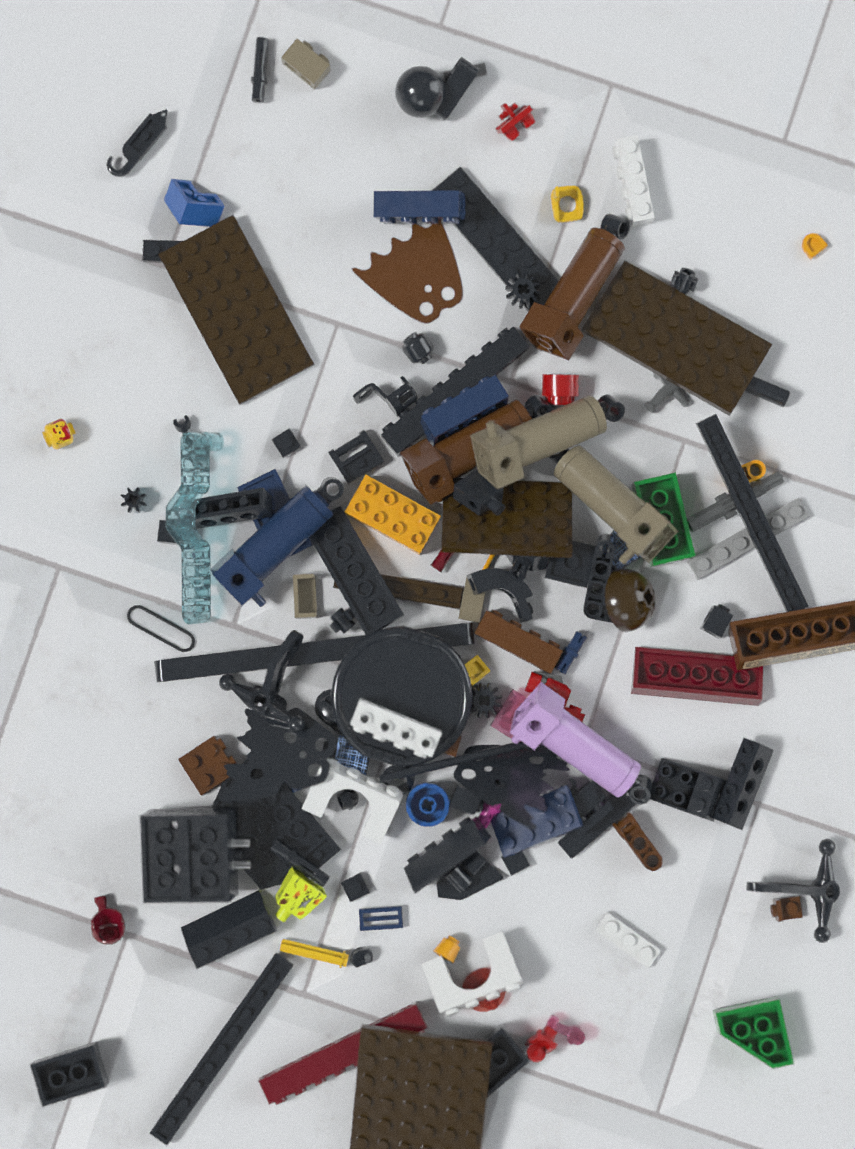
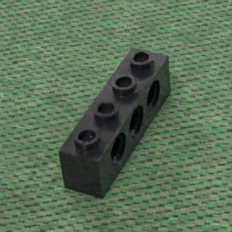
M264 488L182 501L183 522L192 530L273 516L272 496Z
M743 737L713 813V819L743 830L773 754V749Z

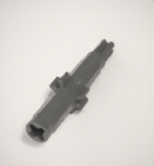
M777 471L762 480L751 483L750 485L756 497L758 498L766 494L768 490L784 482L783 475ZM726 492L715 497L716 503L688 517L689 530L693 533L723 516L728 520L737 515L731 496H727Z

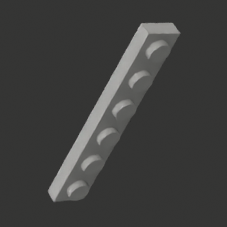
M797 498L769 514L766 518L776 536L809 517V514L801 500ZM745 528L687 562L698 580L755 548Z

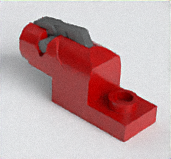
M538 671L531 672L524 691L532 693L542 682L565 699L563 709L583 723L585 714L581 713V708L571 704L569 708L565 707L571 690L563 683L561 676Z

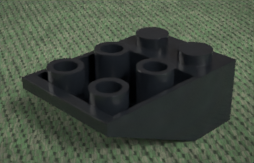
M661 758L652 783L650 800L714 822L712 816L726 780Z

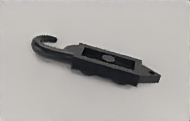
M167 109L155 114L150 113L125 142L122 152L128 161L121 169L116 170L112 167L113 156L108 158L107 170L110 174L116 177L125 176L134 168L139 160L141 161L167 129Z

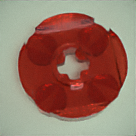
M480 967L473 970L465 977L462 989L473 990L481 987L488 980L491 968ZM505 991L499 993V997L494 1000L487 1001V999L479 1001V1005L472 1009L479 1012L495 1010L502 1003Z

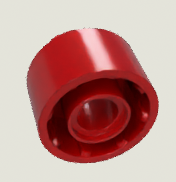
M542 374V396H546L545 401L550 405H567L574 402L575 397L579 396V375Z

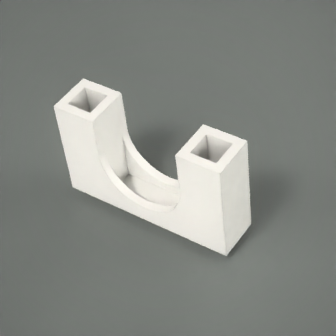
M327 758L326 760L330 764L327 779L320 784L311 786L302 809L322 818L327 804L334 793L343 789L356 790L367 798L371 808L370 816L361 836L381 844L404 792H401L395 786L381 783L375 777L363 775L355 768L343 766L335 759ZM321 766L318 770L316 777L319 776L321 773Z
M503 932L482 939L491 962V973L485 984L477 989L465 990L456 986L446 961L442 956L422 963L439 1013L442 1016H454L459 1013V1009L464 1007L467 1009L474 1008L479 1005V1001L487 999V1001L494 1000L499 997V993L504 991L508 993L514 992L520 988L519 985L523 984Z

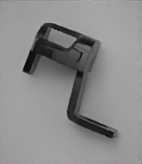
M402 376L400 380L403 385L388 396L376 384L370 383L353 395V399L358 404L374 391L398 417L418 399V396L411 384Z

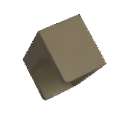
M293 575L295 619L317 618L316 575Z

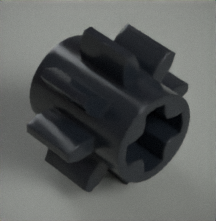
M681 268L680 272L674 271L671 284L679 292L688 294L689 290L695 291L698 278L695 277L696 274L693 270Z
M128 487V493L126 495L121 494V497L125 500L121 506H129L128 513H131L133 509L141 513L140 507L142 505L147 506L143 502V498H146L147 495H140L139 487L135 491ZM133 495L136 498H139L136 500V505L129 503L132 500L131 496Z
M341 607L330 617L333 621L330 627L335 633L341 630L345 634L356 624L353 621L355 616L349 608L345 611Z

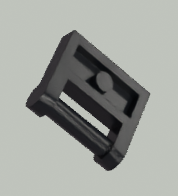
M365 430L359 432L357 437L336 450L332 449L328 452L348 484L384 463L383 458ZM364 442L366 444V448L343 462L340 460L339 457Z

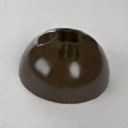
M626 568L614 570L607 580L605 589L606 608L615 627L622 632H632L645 625L651 618L656 603L655 592L649 580L641 573Z

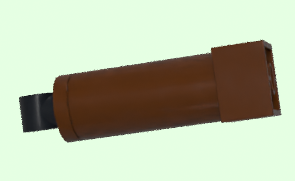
M613 214L605 215L601 222V228L594 227L590 229L544 305L533 303L519 328L535 349L570 360L584 337L578 326L625 250L624 244L619 239L626 238L630 231V221L627 218Z
M533 395L528 398L525 406L515 399L435 445H432L426 438L400 452L413 485L430 505L435 502H442L445 496L454 491L453 480L477 467L470 435L486 429V423L489 421L495 422V424H498L506 431L551 412L553 408L539 395Z

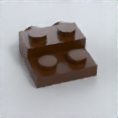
M212 736L178 759L200 795L205 794L229 778L224 765L237 764L232 755L228 757L224 751L227 747L221 737L217 739L215 736Z

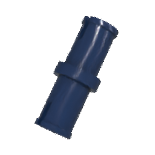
M575 631L568 646L563 648L562 651L564 653L554 669L560 670V673L566 675L574 659L579 657L578 652L587 640L585 635L582 636V633Z

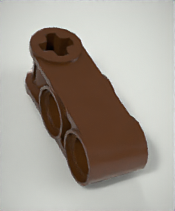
M630 812L618 823L614 822L612 824L646 869L656 871L661 868L663 864L661 855ZM638 837H642L645 841L641 849L634 847V840ZM650 855L657 857V864L653 867L647 865L646 860Z

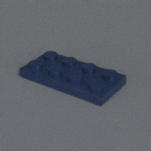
M276 469L237 487L239 492L264 488L272 496L273 515L290 500ZM271 517L254 519L253 522L257 530ZM308 538L289 557H292L312 547L313 544L310 538Z
M568 785L541 795L545 800L546 812L524 805L526 811L534 817L531 822L537 829L523 826L505 816L503 812L494 815L491 824L503 858L510 857L583 827Z

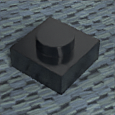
M290 428L271 439L283 458L301 448Z
M361 873L341 882L350 902L370 892Z

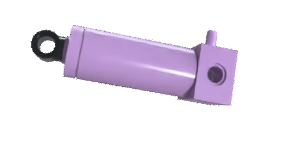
M542 682L515 710L510 733L514 735L511 738L513 743L518 744L522 741L534 750L541 743L615 797H620L627 791L630 793L629 797L634 803L642 805L649 802L651 799L652 781L645 775H638L641 768L640 763L564 710L565 699Z

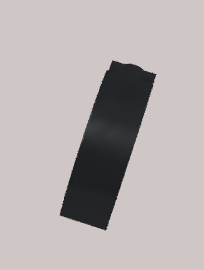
M500 568L483 569L466 575L474 595L490 589L500 590L512 600L520 623L533 619V608L530 602L526 601V598L533 596L523 580H518L519 576H516V579L510 576L508 570Z

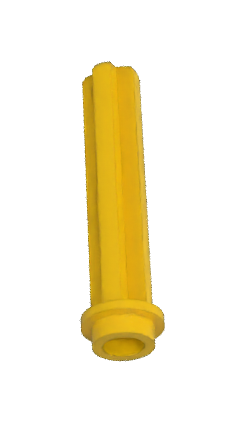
M283 939L280 945L281 952L339 965V968L347 966L349 954H346L345 951L341 953Z

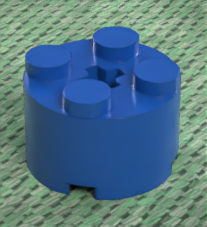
M422 783L415 786L409 792L406 800V810L410 819L416 824L424 827H433L440 824L446 818L449 811V799L446 792L440 786L434 783ZM424 799L434 802L431 805V810L428 811L427 808H422Z

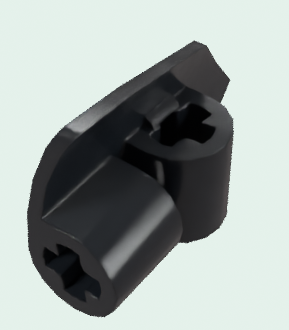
M476 851L460 864L451 868L436 883L437 894L439 898L463 900L502 880L503 876Z

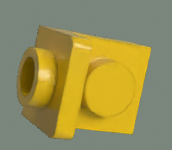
M478 655L465 664L471 680V686L491 671Z

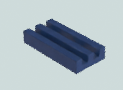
M402 906L359 909L360 931L403 928ZM398 911V915L363 917V913ZM398 920L399 922L398 924L364 926V922Z

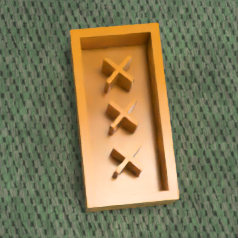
M366 474L345 510L346 515L418 555L422 553L441 518L437 513Z

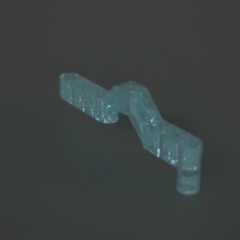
M185 432L182 435L180 441L181 485L166 506V529L181 549L182 618L186 624L207 623L211 617L210 545L206 540H203L195 529V506L203 494H206L210 488V451H220L224 446V438L218 432Z

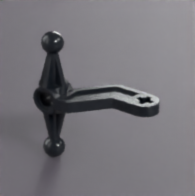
M296 630L288 634L269 661L262 689L238 684L235 678L229 674L223 675L219 680V686L222 690H232L258 716L287 723L289 729L296 733L304 729V719L297 715L291 716L275 698L280 692L286 666L303 641V634ZM266 700L264 705L257 706L260 701Z
M824 839L819 843L818 847L822 854V859L817 877L811 885L748 881L746 885V891L810 895L813 901H815L818 927L814 931V938L819 943L828 942L831 937L827 924L833 903L840 896V887L834 879L831 855L835 852L836 846L830 839Z

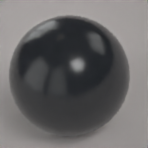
M415 66L406 70L399 77L395 87V96L399 107L406 114L416 118H426L435 114L442 107L446 97V87L437 71L426 66Z

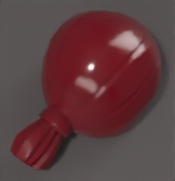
M105 895L95 897L94 902L98 907V912L91 920L92 936L101 944L113 945L120 941L125 933L124 918L117 909L108 908Z

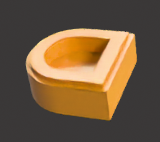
M816 233L808 234L802 241V249L810 260L828 246L824 239Z

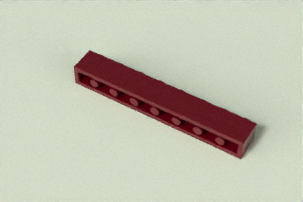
M416 1002L369 1024L425 1033L424 1029L427 1028L425 1019ZM361 1028L259 1077L258 1082L269 1105L275 1103V1105L281 1104L287 1100L286 1096L293 1093L297 1096L307 1091L306 1087L313 1083L315 1086H318L327 1081L326 1077L332 1074L334 1076L341 1075L347 1071L346 1067L352 1064L354 1067H357Z

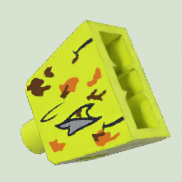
M292 866L276 893L277 904L281 907L275 913V916L282 922H286L291 914L298 919H303L327 897L325 889Z

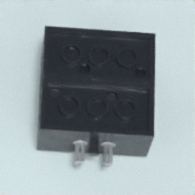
M236 808L150 809L140 815L143 903L231 902L239 894L238 869H250L251 862L237 861V858H242V850H237V847H249L250 840L237 839Z

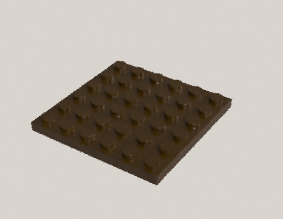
M362 1024L350 1149H482L493 1042Z

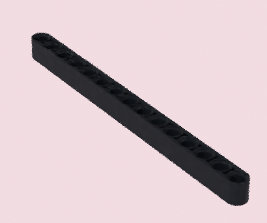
M472 622L416 629L442 637L451 647L475 644ZM366 635L301 643L286 667L340 661L348 650ZM281 645L154 661L156 682L266 670L269 661Z

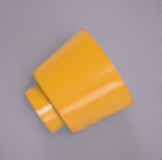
M449 935L448 938L444 937L433 952L454 964L460 950L458 946L460 942Z

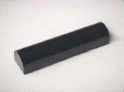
M757 377L752 378L745 390L747 393L781 407L785 406L790 396V391Z

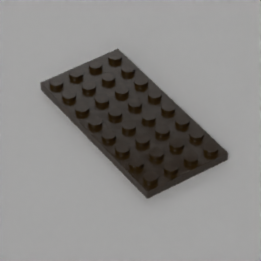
M234 214L158 254L239 405L314 366L309 353Z
M626 260L622 263L581 330L728 416L733 412L773 345Z

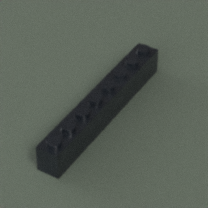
M507 327L497 335L498 339L495 342H487L481 348L482 352L478 356L474 354L464 362L466 365L462 369H454L448 375L449 379L446 382L442 383L440 381L431 389L433 392L429 396H421L415 402L416 406L413 409L409 410L407 408L398 416L400 419L396 423L390 422L382 429V439L397 457L400 455V452L409 448L425 435L421 425V416L425 410L442 405L441 402L448 397L454 398L460 395V392L466 387L470 386L472 388L478 385V382L486 376H497L529 350L528 343L514 327L509 330Z

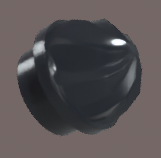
M343 789L341 793L337 794V800L342 810H352L358 804L359 796L354 790Z

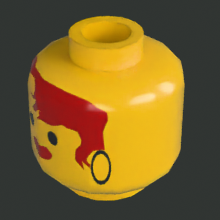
M62 418L46 424L44 427L45 431L42 432L47 446L55 450L72 444V435L76 434L72 423H66Z

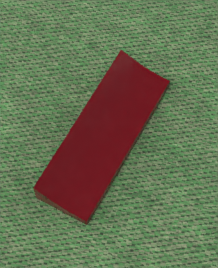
M635 647L631 694L759 706L762 701L763 666L737 670L734 656Z

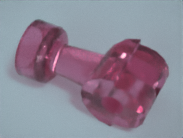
M550 1015L546 1026L565 1036L571 1045H581L584 1043L585 1034L578 1025H572L571 1027L558 1022V1017Z

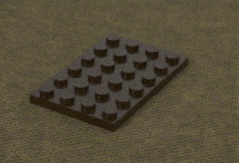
M457 478L453 480L454 484H456L463 478ZM515 481L504 486L503 500L501 502L505 505V509L498 516L491 510L483 515L475 514L453 498V492L443 498L441 552L572 558V492L561 482Z

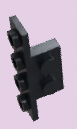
M627 791L620 797L612 795L604 803L601 801L592 809L594 812L588 817L585 815L581 818L583 827L569 832L557 843L570 858L575 857L635 806L636 803L630 799Z

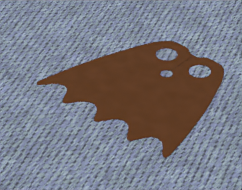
M438 220V224H431L427 228L418 224H412V236L408 241H401L393 237L391 238L392 248L389 254L380 255L371 252V267L369 269L360 270L352 268L353 272L387 302L421 323L433 322L440 316V312L443 309L453 308L462 300V283L457 263L441 220ZM426 285H430L432 287L431 292L425 291L424 288ZM445 287H450L454 290L455 295L453 299L445 300L442 298L441 292ZM429 302L433 306V311L430 315H423L420 312V305L422 303Z

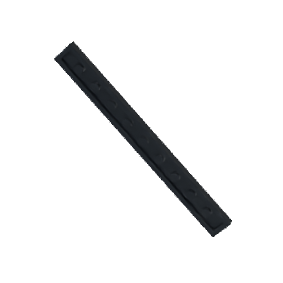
M713 414L695 423L785 611L790 612L809 607L717 414Z
M277 952L274 954L149 1134L166 1146L169 1144L294 965Z

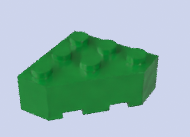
M774 996L712 1010L717 1032L721 1036L772 1069L794 1064L781 1002L778 997Z

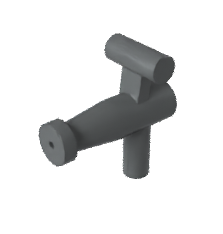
M655 373L653 374L654 378L660 379L664 386L655 394L650 402L647 401L644 404L648 411L654 413L656 411L655 408L672 395L683 407L689 404L690 401L679 390L680 387Z

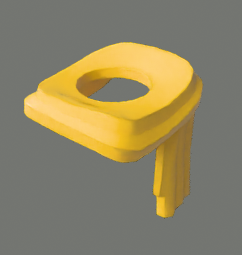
M575 185L556 186L551 193L555 221L562 223L582 219L584 202L579 187ZM570 196L575 200L576 207L572 212H564L560 208L559 203L563 197Z

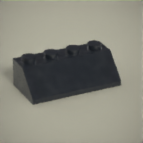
M468 816L458 823L460 828L455 831L451 828L441 835L443 839L436 844L433 841L424 847L425 852L419 856L416 853L407 859L408 864L404 867V870L415 894L489 841L491 835L477 816L472 819Z
M260 890L182 926L181 931L196 969L276 932L277 927Z

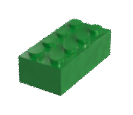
M676 472L633 482L631 484L633 492L645 503L648 502L678 531L650 562L651 568L694 558L696 555Z

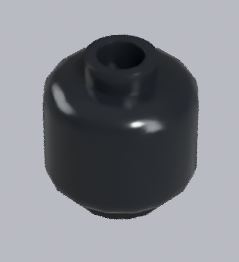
M414 332L403 340L402 350L412 363L421 362V364H424L432 358L431 353L434 347L424 333L417 334V332Z

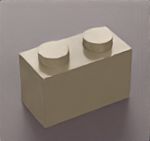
M298 38L281 57L282 64L314 90L331 71L330 61L323 54H316L313 51V47L307 41L301 42Z

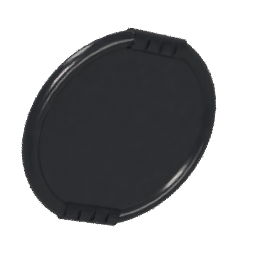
M404 625L384 628L359 640L342 658L332 683V711L343 737L361 756L399 768L416 766L439 757L461 736L467 725L472 708L471 680L461 657L442 637ZM362 698L440 729L442 734L433 756L427 755L426 758H422L414 754L415 750L410 748L402 750L395 747L394 742L386 739L385 742L373 738L374 734L366 731L365 734L353 730L354 726L350 725L359 699Z

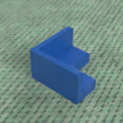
M171 179L164 198L166 205L181 225L210 227L219 222L225 207L217 194L197 192L190 180Z

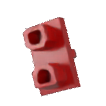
M504 103L501 105L503 112L498 117L501 121L506 117L508 118L497 126L495 130L498 134H503L509 141H513L520 135L514 125L520 121L523 127L527 129L535 123V119L531 114L533 109L530 105H523L514 113L518 105L513 103L509 107Z
M545 1026L543 1030H537L534 1036L526 1039L524 1045L528 1047L526 1051L528 1059L531 1062L538 1063L545 1058L546 1054L554 1051L558 1044L553 1041L558 1032L549 1026Z

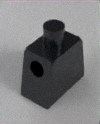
M478 469L454 484L453 498L477 515H483L491 510L498 516L505 509V505L501 502L503 500V487L497 489L478 472Z

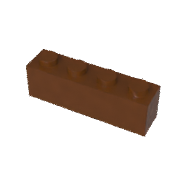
M493 609L491 612H485L474 633L475 635L548 674L552 673L563 652L559 649L560 645L550 639L548 642L540 639L541 635L531 629L529 632L521 629L522 624L512 619L510 622L502 619L503 614Z

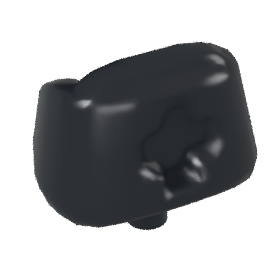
M359 947L351 953L350 961L352 965L358 968L373 961V953L367 947Z

